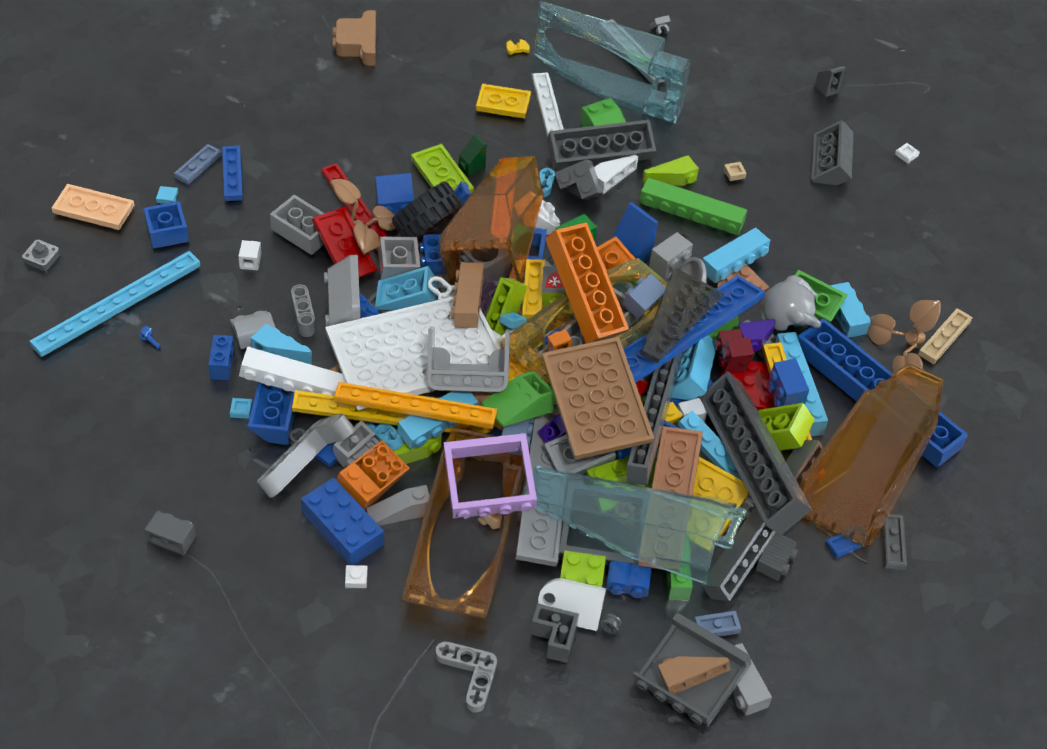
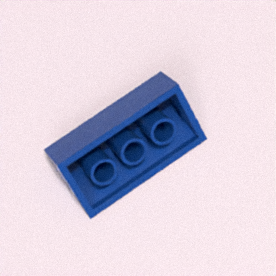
M258 382L248 429L269 443L289 445L290 433L296 412L292 411L295 392Z

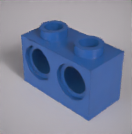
M445 234L423 235V242L419 243L420 254L423 253V256H421V267L429 266L433 274L448 273Z
M213 335L208 364L210 379L230 380L235 352L233 336Z

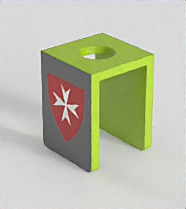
M544 266L542 279L543 307L567 308L568 296L556 266Z

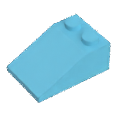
M429 266L379 280L375 308L378 310L394 311L436 301L437 295L428 288L429 279L435 277ZM438 281L432 282V286L437 289Z

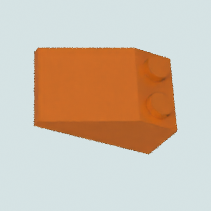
M617 237L597 247L612 286L638 264L635 257Z

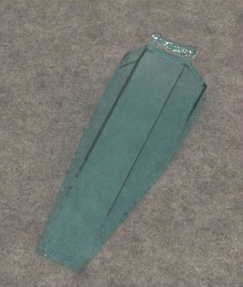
M536 466L533 472L537 498L536 508L538 510L548 513L557 520L560 518L569 523L570 527L586 532L587 536L603 541L606 546L627 557L703 584L708 582L709 566L715 545L731 549L741 520H744L747 514L745 509L736 507L737 504L717 497L655 489ZM527 485L523 490L521 496L528 495ZM726 520H732L726 536H720Z

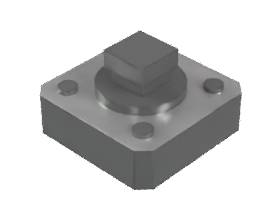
M35 240L22 257L24 264L46 271L60 256L59 248L41 240Z

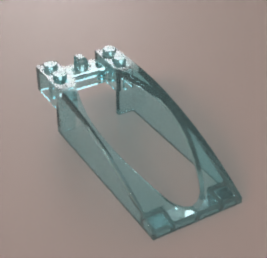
M539 2L535 55L565 78L604 99L612 98L616 104L669 122H677L683 109L691 60L663 52L665 38L547 2ZM546 28H554L592 41L627 60L649 76L656 78L653 84L650 85L562 58L554 50L552 44L549 43L544 31ZM659 79L668 81L666 93L657 90Z

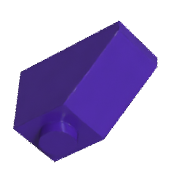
M775 319L739 323L737 329H741L743 338L750 337L753 352L760 351L773 334L776 321Z

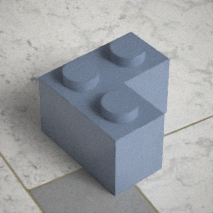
M650 274L646 279L641 277L635 286L631 287L624 294L626 298L621 303L638 319L655 304L667 289Z

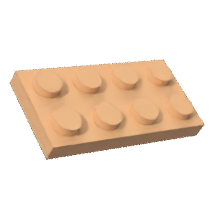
M67 184L52 206V213L120 230L135 205L134 200Z

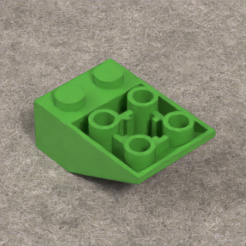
M535 371L516 376L508 382L507 387L503 391L493 393L481 405L497 409L495 420L502 427H506L553 412L555 397L552 388Z

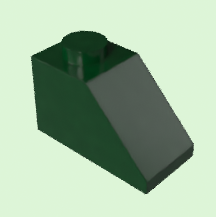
M477 134L471 138L459 154L458 167L468 177L486 168L487 144Z

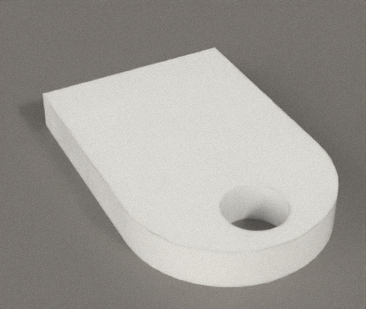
M553 579L547 582L541 589L538 603L579 613L577 627L597 631L606 588L567 579ZM546 593L553 594L555 601L552 603L547 602L544 599V595Z

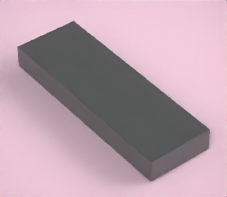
M883 513L882 529L885 568L906 570L907 560L903 515Z

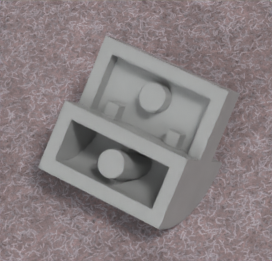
M256 311L254 314L240 315L230 319L231 327L240 349L252 347L251 337L265 324L275 327L272 316L267 311Z
M363 421L354 426L355 431L352 435L333 445L334 455L344 468L379 443L375 438L376 433Z

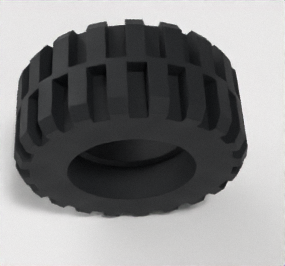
M443 181L406 205L393 216L392 223L402 237H417V240H419L423 235L430 233L462 208V201L450 184Z

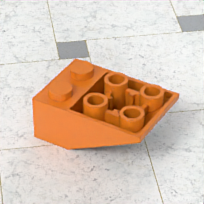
M381 440L342 470L336 480L366 510L410 468Z

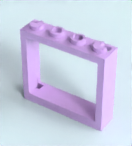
M526 433L444 442V457L453 518L486 517L496 513L509 514L513 511L526 512L530 509H536L537 498ZM515 451L522 452L528 495L458 503L453 458Z

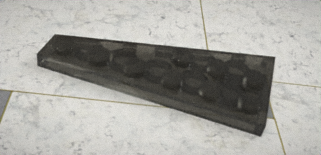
M675 267L665 288L640 355L658 363L724 296V293Z

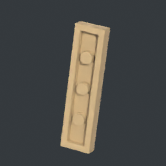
M957 308L920 349L918 355L935 364L971 323L973 317Z

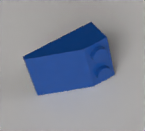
M630 202L613 238L617 237L638 261V264L635 266L640 268L651 258L658 221L633 202Z

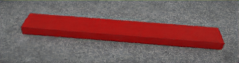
M337 163L321 168L322 175L332 189L331 180L344 179L349 181ZM360 197L357 199L358 206L354 221L360 220L365 225L374 216ZM341 201L351 216L354 203L346 204ZM377 221L368 226L369 229L374 230L378 234L379 238L388 237ZM377 247L376 249H374V251H375V253H376L377 256H378V247Z

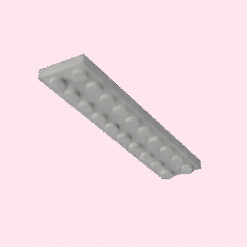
M556 400L553 412L534 418L529 455L537 503L536 509L521 512L515 557L516 560L555 567L558 563L567 479H560L544 446L545 441L538 431L560 413ZM525 482L524 495H528L527 482Z

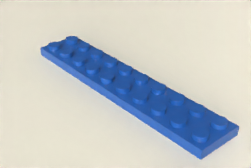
M737 275L624 347L623 350L635 383L765 298V291Z

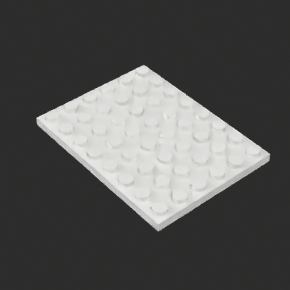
M453 297L325 327L327 337L346 383L414 395L435 391L427 383L429 328L435 327V347H442L448 350L450 364L490 365V355L493 351L501 348L481 309L478 328L455 327L454 319H451V308H455L453 306ZM355 405L357 410L368 408Z

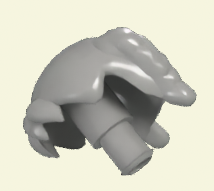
M796 275L788 276L783 282L777 283L767 291L759 310L761 320L775 319L774 328L779 331L786 330L788 325H793L794 327L810 325L814 328H819L821 322L814 316V298L817 297V293L813 291L803 278Z

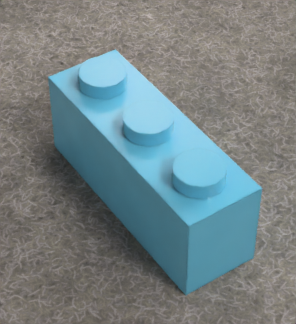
M849 282L830 285L848 294L835 315L844 335L850 338L867 334L871 325L870 317L866 315L862 303L859 302L856 292L852 289Z

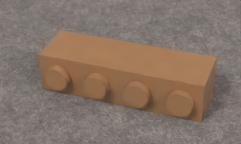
M461 262L460 270H456V281L458 282H455L454 293L457 295H453V306L455 308H451V319H454L455 327L478 328L484 281V264Z

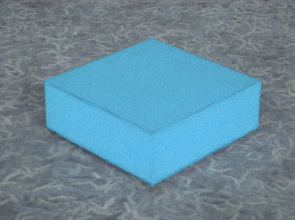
M160 186L156 202L161 204L175 202L178 188Z
M233 398L230 417L249 419L253 405L252 399Z

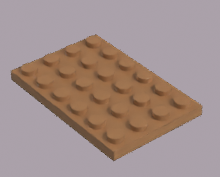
M619 337L542 353V360L575 460L654 442L655 438Z

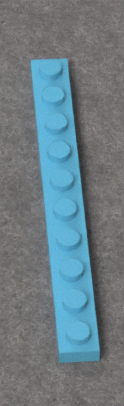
M188 251L30 340V344L43 357L201 266L200 261Z

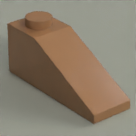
M678 656L667 658L658 665L664 684L673 695L731 670L727 657Z

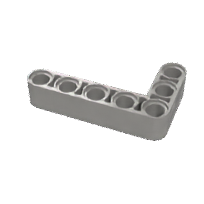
M343 413L318 420L257 480V483L269 498L274 497L327 444L345 440L353 434L355 428Z

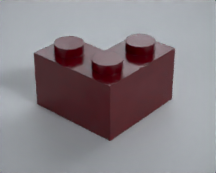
M741 329L719 331L716 339H714L715 350H718L719 353L718 363L722 367L723 373L725 374L727 371L729 373L746 371L754 356L750 337L743 338Z

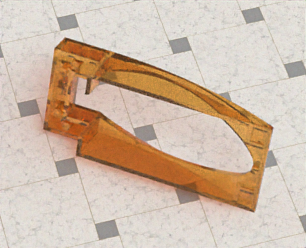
M453 427L449 442L497 436ZM442 451L401 600L402 602L486 619L516 511L505 514L503 532L497 552L479 581L466 594L453 601L440 598L432 585L429 555L436 520L443 504L450 495L444 451ZM497 453L471 456L488 462L503 463L502 489L504 497L520 496L525 477L522 455ZM468 457L452 459L456 485L463 478Z

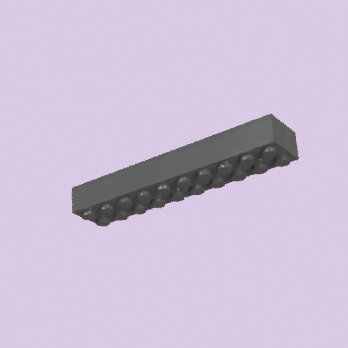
M727 371L707 389V392L700 399L765 525L781 536L808 514L812 508L742 382Z

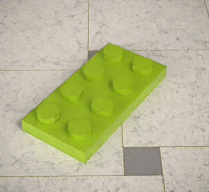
M442 144L411 154V160L431 188L445 181L455 190L460 182H465L471 194L474 193V187Z

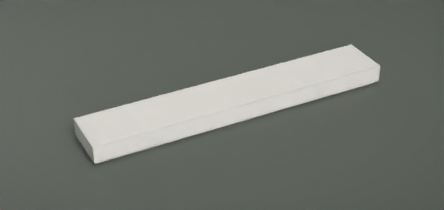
M534 73L532 74V81L548 138L550 131L563 130V125L549 74Z

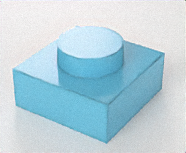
M512 312L500 315V323L506 325L508 329L515 330L518 327L526 326L527 318Z

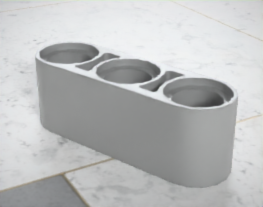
M302 284L295 285L291 289L298 332L303 337H310L315 333V317L308 288Z

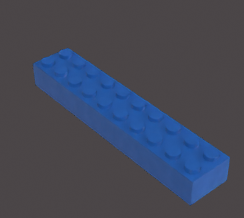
M821 319V326L819 328L811 326L798 336L804 357L811 365L935 467L938 468L962 449L968 436L964 430L827 320Z

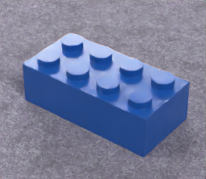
M332 478L301 498L302 513L349 565H355L384 545L383 529L335 478Z

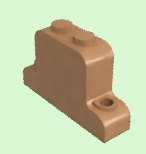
M376 10L365 11L360 19H338L336 27H333V37H336L333 38V48H336L337 55L341 57H360L363 64L375 66Z

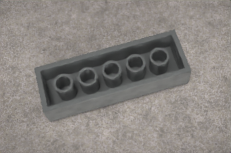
M650 120L550 131L547 138L554 171L565 169L583 160L592 161L593 166L633 155L638 156V161L653 159L656 153Z

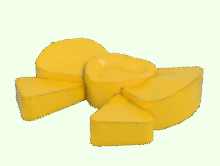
M520 39V43L518 42L516 45L511 40L506 43L509 55L530 52V46L525 40Z

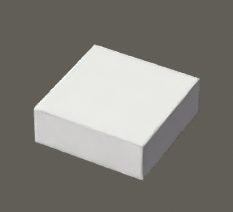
M906 143L896 150L895 155L909 163L918 157L920 152Z

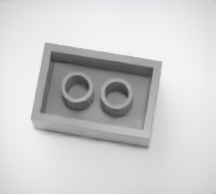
M293 195L270 214L271 230L312 255L324 245L312 219L324 213L298 196Z

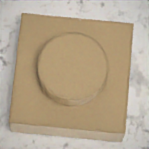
M741 162L724 165V171L729 181L746 178L747 173Z

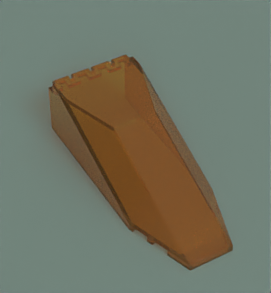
M535 156L501 158L442 232L439 239L441 247L439 254L451 285L455 284L456 270L459 269V250H472L474 246L476 249H491L492 245L494 248H507L517 281H522L526 259L528 258L544 196Z
M908 363L895 371L890 379L885 382L883 380L878 382L876 388L871 391L867 389L801 479L800 488L812 508L804 518L810 521L817 518L816 524L828 530L835 527L834 533L846 539L853 536L852 541L863 547L872 545L937 428L944 379Z

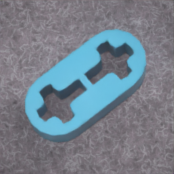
M544 168L540 171L535 190L538 196L547 197L550 195L555 181L554 170Z

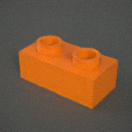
M566 329L554 332L548 336V352L572 347V339Z

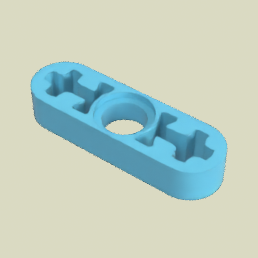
M364 422L376 433L375 438L379 442L383 440L392 450L399 449L403 445L402 437L390 424Z

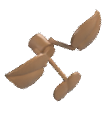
M344 179L331 180L330 184L333 186L337 197L346 204L354 203L351 219L354 220L358 206L357 199L361 197L358 188L353 183ZM376 206L372 211L375 218L365 225L360 220L353 221L355 224L353 228L354 235L363 254L379 246L380 238L374 230L368 228L369 225L377 221L380 228L391 231L396 229L392 223L394 214L384 206Z
M920 300L913 304L910 309V319L915 323L913 326L915 330H909L907 333L894 331L895 320L887 314H877L870 318L871 325L868 329V335L874 343L884 345L891 340L892 334L905 336L906 342L912 345L903 352V356L895 357L892 365L895 376L908 386H916L922 371L921 358L917 354L909 352L917 348V345H922L926 339L924 332L931 330L935 326L941 309V301Z

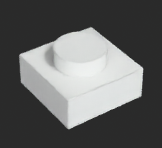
M346 565L345 588H367V566Z

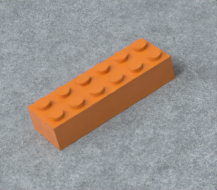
M587 222L555 230L545 238L586 344L614 338L629 330Z

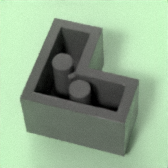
M583 160L555 172L560 189L569 190L577 186L582 199L590 200L604 194L592 161Z
M537 603L532 620L531 635L550 639L546 658L568 663L579 613Z

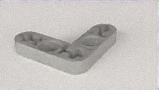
M451 642L439 643L436 647V659L438 662L474 672L466 696V707L471 712H481L486 705L497 667L496 656L487 651ZM445 650H448L446 656H443L442 653ZM455 652H457V659H454ZM463 654H469L472 660L470 662H463L460 657ZM476 657L479 658L478 664H475ZM486 660L490 661L488 666H484ZM478 678H484L488 683L485 686H479L475 681ZM476 692L480 693L479 701L477 704H473Z

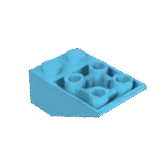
M265 324L251 337V345L254 349L312 365L311 350L307 346L296 342L292 337L284 335L275 327Z

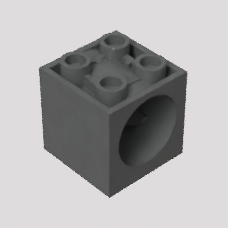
M486 232L459 248L458 270H460L461 262L483 263L484 281L482 294L497 286L500 278H509L512 253L490 232Z

